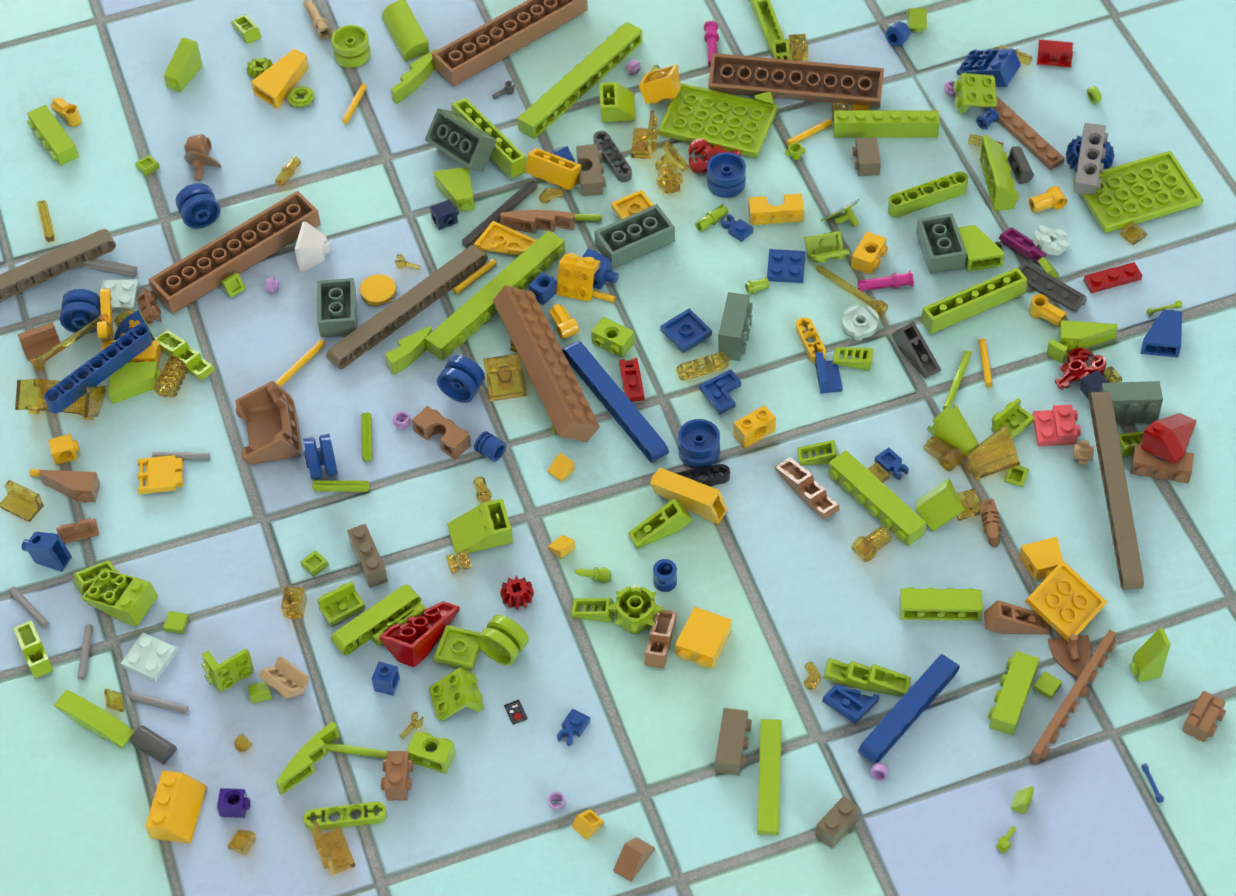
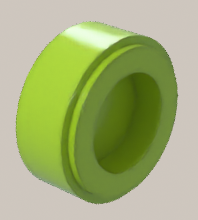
M1091 86L1087 89V96L1092 103L1096 104L1102 100L1101 93L1096 86Z

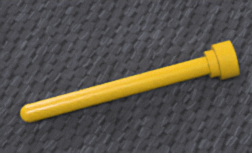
M320 340L275 383L282 387L325 346V341Z

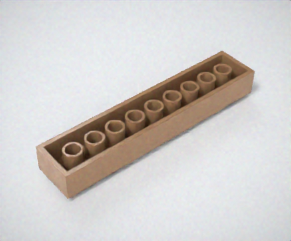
M527 0L432 53L433 67L454 87L588 11L587 0Z
M712 53L708 88L736 95L755 96L772 92L774 98L880 107L884 68Z
M296 191L148 279L151 290L167 310L174 314L222 285L221 281L235 272L242 273L297 240L302 222H307L314 228L320 226L319 212L299 191Z
M505 285L493 299V302L558 436L588 442L600 426L589 406V402L582 392V388L576 380L575 374L569 366L568 360L562 352L561 346L555 338V334L549 326L548 320L542 312V308L536 300L535 294L529 290L526 291Z

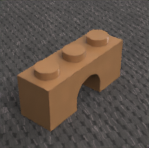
M426 406L412 419L413 431L427 441L434 435H443L440 438L441 451L454 460L471 446L470 435L465 429L459 428L452 420L446 419L439 411L433 410L429 406Z
M1135 444L1130 474L1172 480L1179 483H1189L1194 453L1186 452L1183 458L1176 464L1168 461L1159 460L1155 455L1140 449V444Z

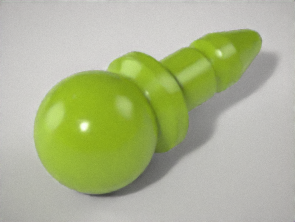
M594 567L593 570L581 568L574 571L579 576L590 577L593 581L598 580L601 583L610 581L612 576L611 571L605 567L599 569Z

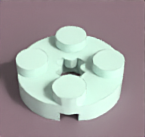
M1040 225L1032 238L1035 246L1039 244L1043 247V252L1051 255H1061L1069 247V240L1065 237L1066 232L1061 229L1055 230Z
M860 305L852 306L843 314L842 328L854 340L860 341L863 338L874 335L878 331L879 316L870 307L860 308ZM857 320L864 321V323L859 324L857 323Z

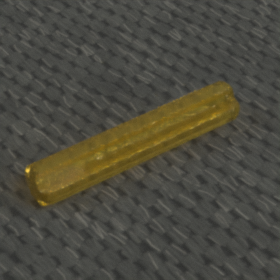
M45 200L38 201L37 206L46 242L54 241L55 236L47 203Z

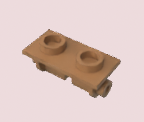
M143 287L144 293L139 294L137 297L142 316L148 325L152 324L156 319L162 322L161 310L156 304L157 297L152 291L149 292Z
M91 517L78 521L77 524H61L60 527L56 528L57 534L60 535L64 544L99 535L97 521L95 518L91 519Z

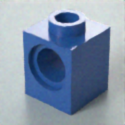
M544 272L529 284V291L535 294L537 302L543 306L556 294L557 280Z
M378 662L371 678L374 691L394 695L400 681L398 666Z

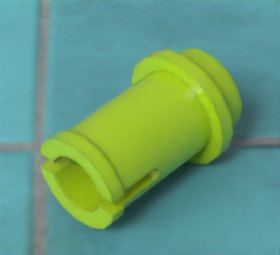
M767 277L755 281L749 280L748 283H745L746 292L752 295L756 291L770 287Z

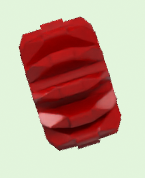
M517 575L514 580L508 577V583L503 582L500 591L503 604H507L509 609L515 606L517 611L520 606L526 609L527 603H532L534 595L531 582H527L525 577L519 579Z

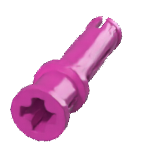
M707 21L703 26L706 31L704 40L707 43L708 66L710 67L712 53H717V42L719 40V34L717 33L719 25L715 21Z
M910 270L908 273H893L887 277L857 280L858 291L888 287L898 289L901 286L908 285L914 287L913 272Z

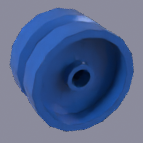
M729 152L718 153L711 157L707 165L708 189L714 195L725 198L740 194L746 184L745 161L739 155Z
M191 184L183 188L176 196L175 203L184 223L190 228L200 229L214 223L220 215L219 203L212 189L206 184Z
M74 289L68 291L63 296L60 313L61 325L72 333L89 334L97 330V322H101L100 296L86 289Z
M459 355L452 356L445 365V369L438 376L437 385L451 399L463 403L470 402L484 382L485 373L473 360Z
M693 419L681 426L678 432V450L681 461L689 467L702 468L711 466L718 460L720 456V431L715 424L705 419Z
M330 433L319 436V448H317L313 437L304 438V456L311 479L314 480L322 477V465L325 466L328 476L338 475Z

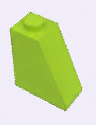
M185 37L181 38L164 73L166 87L182 92L203 67L196 41Z
M467 167L433 171L435 186L447 200L450 199L451 203L457 206L459 212L475 209L470 174Z
M976 225L958 227L967 253L965 264L967 272L1003 266L1004 252Z
M128 362L110 375L108 394L111 403H118L158 388L159 380H162V370L158 368L157 362Z

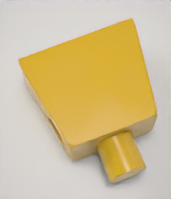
M1057 537L1022 545L1020 548L1019 558L1034 580L1045 579L1063 560Z

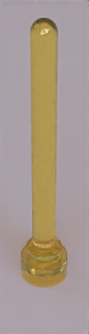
M822 265L816 267L817 272L871 306L878 316L881 317L887 311L888 304L884 301H875Z
M102 314L42 356L35 355L29 360L35 369L40 371L44 368L46 361L95 329L97 322L107 321L109 316Z

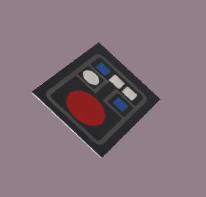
M519 700L504 705L513 725L528 719Z

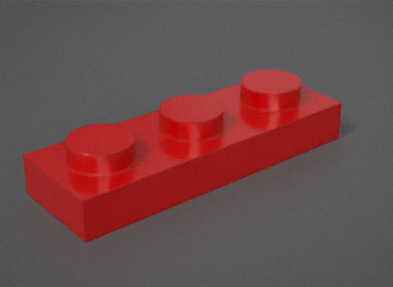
M1133 262L1085 275L1083 281L1092 294L1142 279V273L1136 263Z

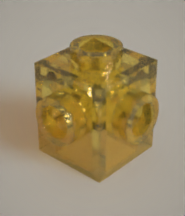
M675 164L658 167L656 182L658 188H661L663 195L680 191V184L683 183L681 173L677 172Z

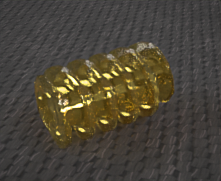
M177 357L168 358L162 374L154 387L156 394L162 397L177 396V391L180 390V386L186 377L185 374L189 371L181 359Z

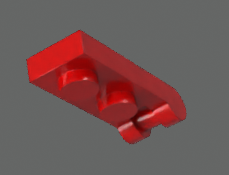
M635 357L632 360L626 361L625 359H619L624 394L631 402L644 401L638 358Z

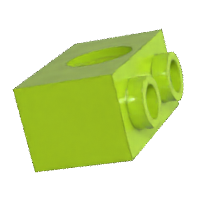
M602 317L591 331L592 343L595 346L608 350L613 355H618L622 358L635 343L633 330L605 317Z
M415 731L406 750L409 752V757L413 759L414 764L447 774L456 754L455 745L449 739H440L432 736L430 733Z

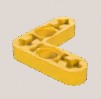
M100 289L101 322H97L98 338L102 341L113 340L111 290Z

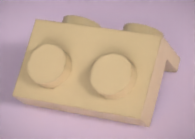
M278 657L274 667L261 669L259 677L268 686L275 688L285 698L303 695L310 679L309 676L284 657Z

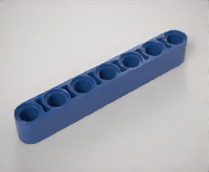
M145 324L136 325L50 388L44 394L48 410L54 414L62 412L152 344L149 327Z
M941 654L860 745L858 753L873 764L880 762L955 677L960 665Z

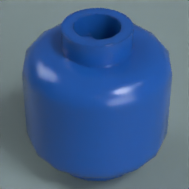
M895 22L887 29L885 37L892 46H901L909 39L910 29L904 22Z

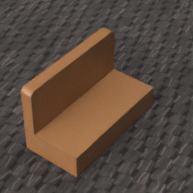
M53 322L17 334L28 361L63 348Z

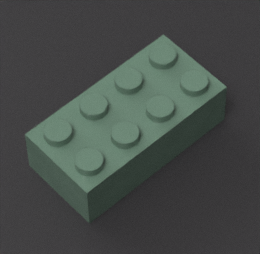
M437 108L425 137V141L468 169L484 172L497 141L454 112Z
M658 204L594 231L595 246L601 255L612 261V269L675 242V227Z

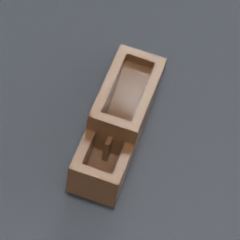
M663 610L655 615V625H652L645 652V666L665 668L677 612Z

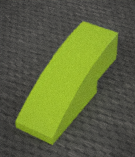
M431 326L398 340V347L385 353L386 365L393 375L411 365L426 351L425 337L432 332Z
M32 620L14 627L13 630L34 679L54 671Z

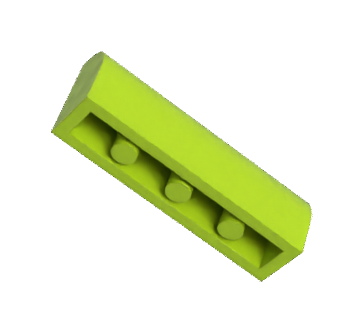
M399 0L389 4L382 13V20L403 60L407 61L428 54V40L406 0Z

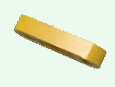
M806 317L799 318L796 321V332L810 361L815 363V349L817 353L823 352L825 360L826 349L813 322ZM814 338L816 341L813 343H809L806 341V339Z

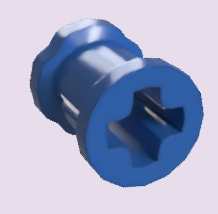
M988 107L982 116L979 115L976 118L977 125L981 129H988L992 122L998 120V112L994 108Z

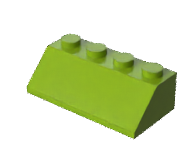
M982 135L979 160L993 211L1015 209L1019 196L1018 191L1014 190V178L1010 176L1011 167L1007 165V153L1003 152L1001 144L987 135Z

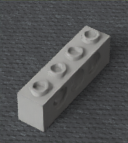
M1084 123L1074 192L1095 195L1096 188L1100 189L1102 178H1098L1099 173L1102 174L1104 163H1101V158L1104 159L1106 153L1103 143L1107 144L1108 133H1105V125Z

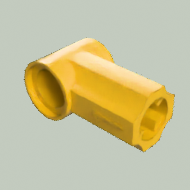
M58 97L52 100L51 109L66 120L68 126L75 127L82 122L78 107L75 104H69L64 99Z
M1052 186L1044 194L1031 197L1028 201L1032 213L1052 207L1058 210L1063 208L1068 202L1058 186Z
M1034 295L1031 300L1029 314L1032 317L1043 318L1057 327L1060 326L1061 320L1064 321L1067 313L1050 304L1045 295Z
M554 305L549 310V315L555 323L557 333L562 340L579 334L580 331L574 318L571 319L563 305Z

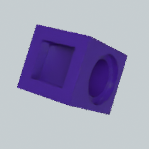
M220 788L217 802L220 817L245 818L246 810H250L251 799L247 797L246 790Z

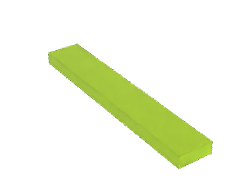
M761 719L757 834L779 835L782 720Z

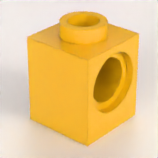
M71 433L48 440L55 465L78 459L77 451H80L77 440L73 441Z

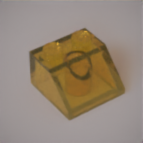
M518 353L483 359L489 401L527 396L522 361Z

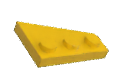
M492 221L474 245L484 251L520 256L537 240Z

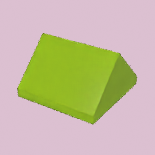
M947 479L919 498L916 502L915 510L930 529L936 531L965 511V508L951 480Z

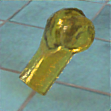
M547 188L540 194L539 200L542 203H548L554 197H563V189Z
M123 310L114 320L116 327L126 317L136 311Z

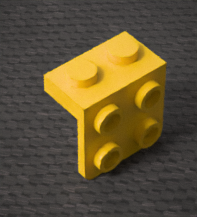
M574 253L565 254L559 261L557 295L589 302L592 299L594 274L600 268V261L592 257H579Z

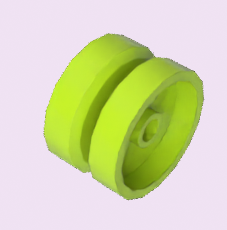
M346 25L334 31L331 36L334 59L339 65L347 68H356L369 60L371 51L368 34L365 29L356 25Z
M494 615L486 625L487 628H484L476 638V641L484 654L493 661L510 666L519 656V652H522L528 644L529 637L525 630L514 620L503 615Z

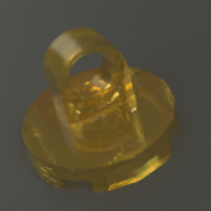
M669 141L664 143L662 148L666 154L655 163V168L659 175L666 176L677 167L682 172L687 171L690 166L684 157L680 156L679 151ZM663 164H668L665 169L660 170Z

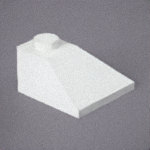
M302 222L295 246L299 272L303 273L325 261L326 254L330 252V243H327L326 235L307 222Z

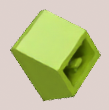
M617 82L599 83L601 122L635 121L634 93Z

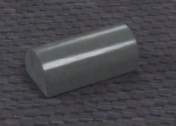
M1019 146L1011 147L1008 162L1018 183L1030 182L1034 177V173L1022 148Z
M143 725L135 730L131 738L132 745L162 764H165L177 750L174 744Z

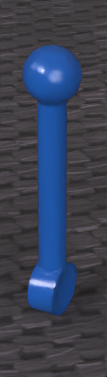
M1146 763L1142 764V770L1146 773L1155 792L1156 801L1162 803L1164 797L1159 793L1149 772L1148 765Z

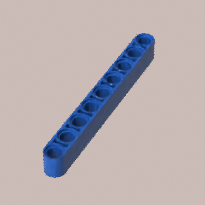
M580 340L562 348V352L570 366L651 463L669 454L668 447L663 439Z

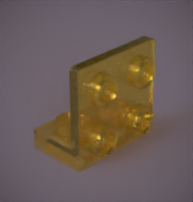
M654 110L650 111L648 129L634 128L631 158L652 159L653 152H656V142L654 140L658 138V129H655L658 117H654Z
M317 820L312 821L314 829H311L316 849L321 856L324 869L329 868L332 876L355 867L354 859L341 827L322 834Z

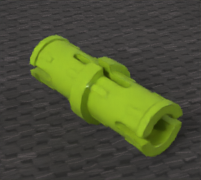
M721 204L715 210L707 212L706 216L695 223V227L698 231L703 232L712 224L718 223L720 218L729 213L728 208Z

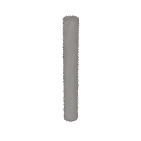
M203 452L152 453V457L175 455L176 458H182V460H210V453Z
M14 586L9 589L8 592L44 629L50 625Z
M90 624L85 625L77 676L79 680L86 679L93 625Z
M131 692L129 695V699L183 714H187L189 711V706L135 692Z

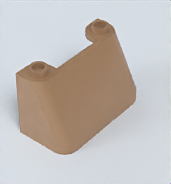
M271 381L235 400L236 414L239 418L244 419L247 424L249 446L244 447L241 454L246 463L250 465L296 457L302 453L294 400L278 384Z

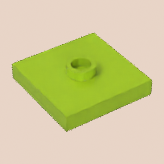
M446 625L433 657L434 662L473 671L481 650L476 641L480 633Z

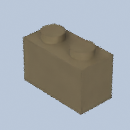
M877 137L856 138L855 146H852V154L856 156L854 168L858 169V175H880L881 161Z
M843 796L816 824L815 837L833 849L859 821L860 808Z

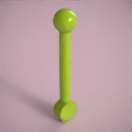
M1178 300L1175 304L1155 309L1149 308L1146 312L1148 315H1153L1154 312L1162 311L1163 309L1181 308L1183 303Z

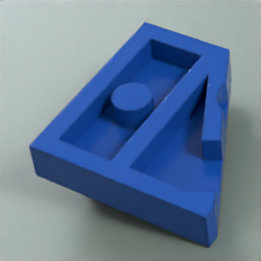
M835 685L823 696L822 702L856 724L879 701L880 696L877 694H873V697L863 695L861 690L847 689L846 687Z

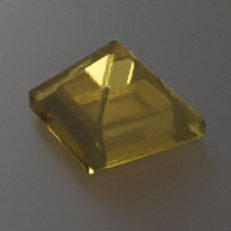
M105 689L106 708L124 712L122 693Z

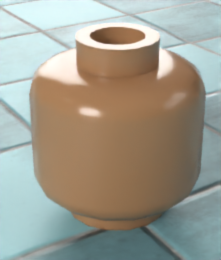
M199 134L190 136L184 148L186 153L197 151L209 155L212 144L208 137Z

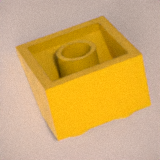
M677 64L645 74L639 84V88L646 104H656L662 99L667 98L670 100L677 97L681 89Z

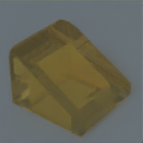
M1131 221L1120 235L1129 243L1135 245L1144 239L1147 233Z
M238 829L227 848L246 856L256 841L255 833Z

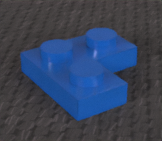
M730 369L700 384L699 390L720 415L735 407V401L728 393L741 387V381Z

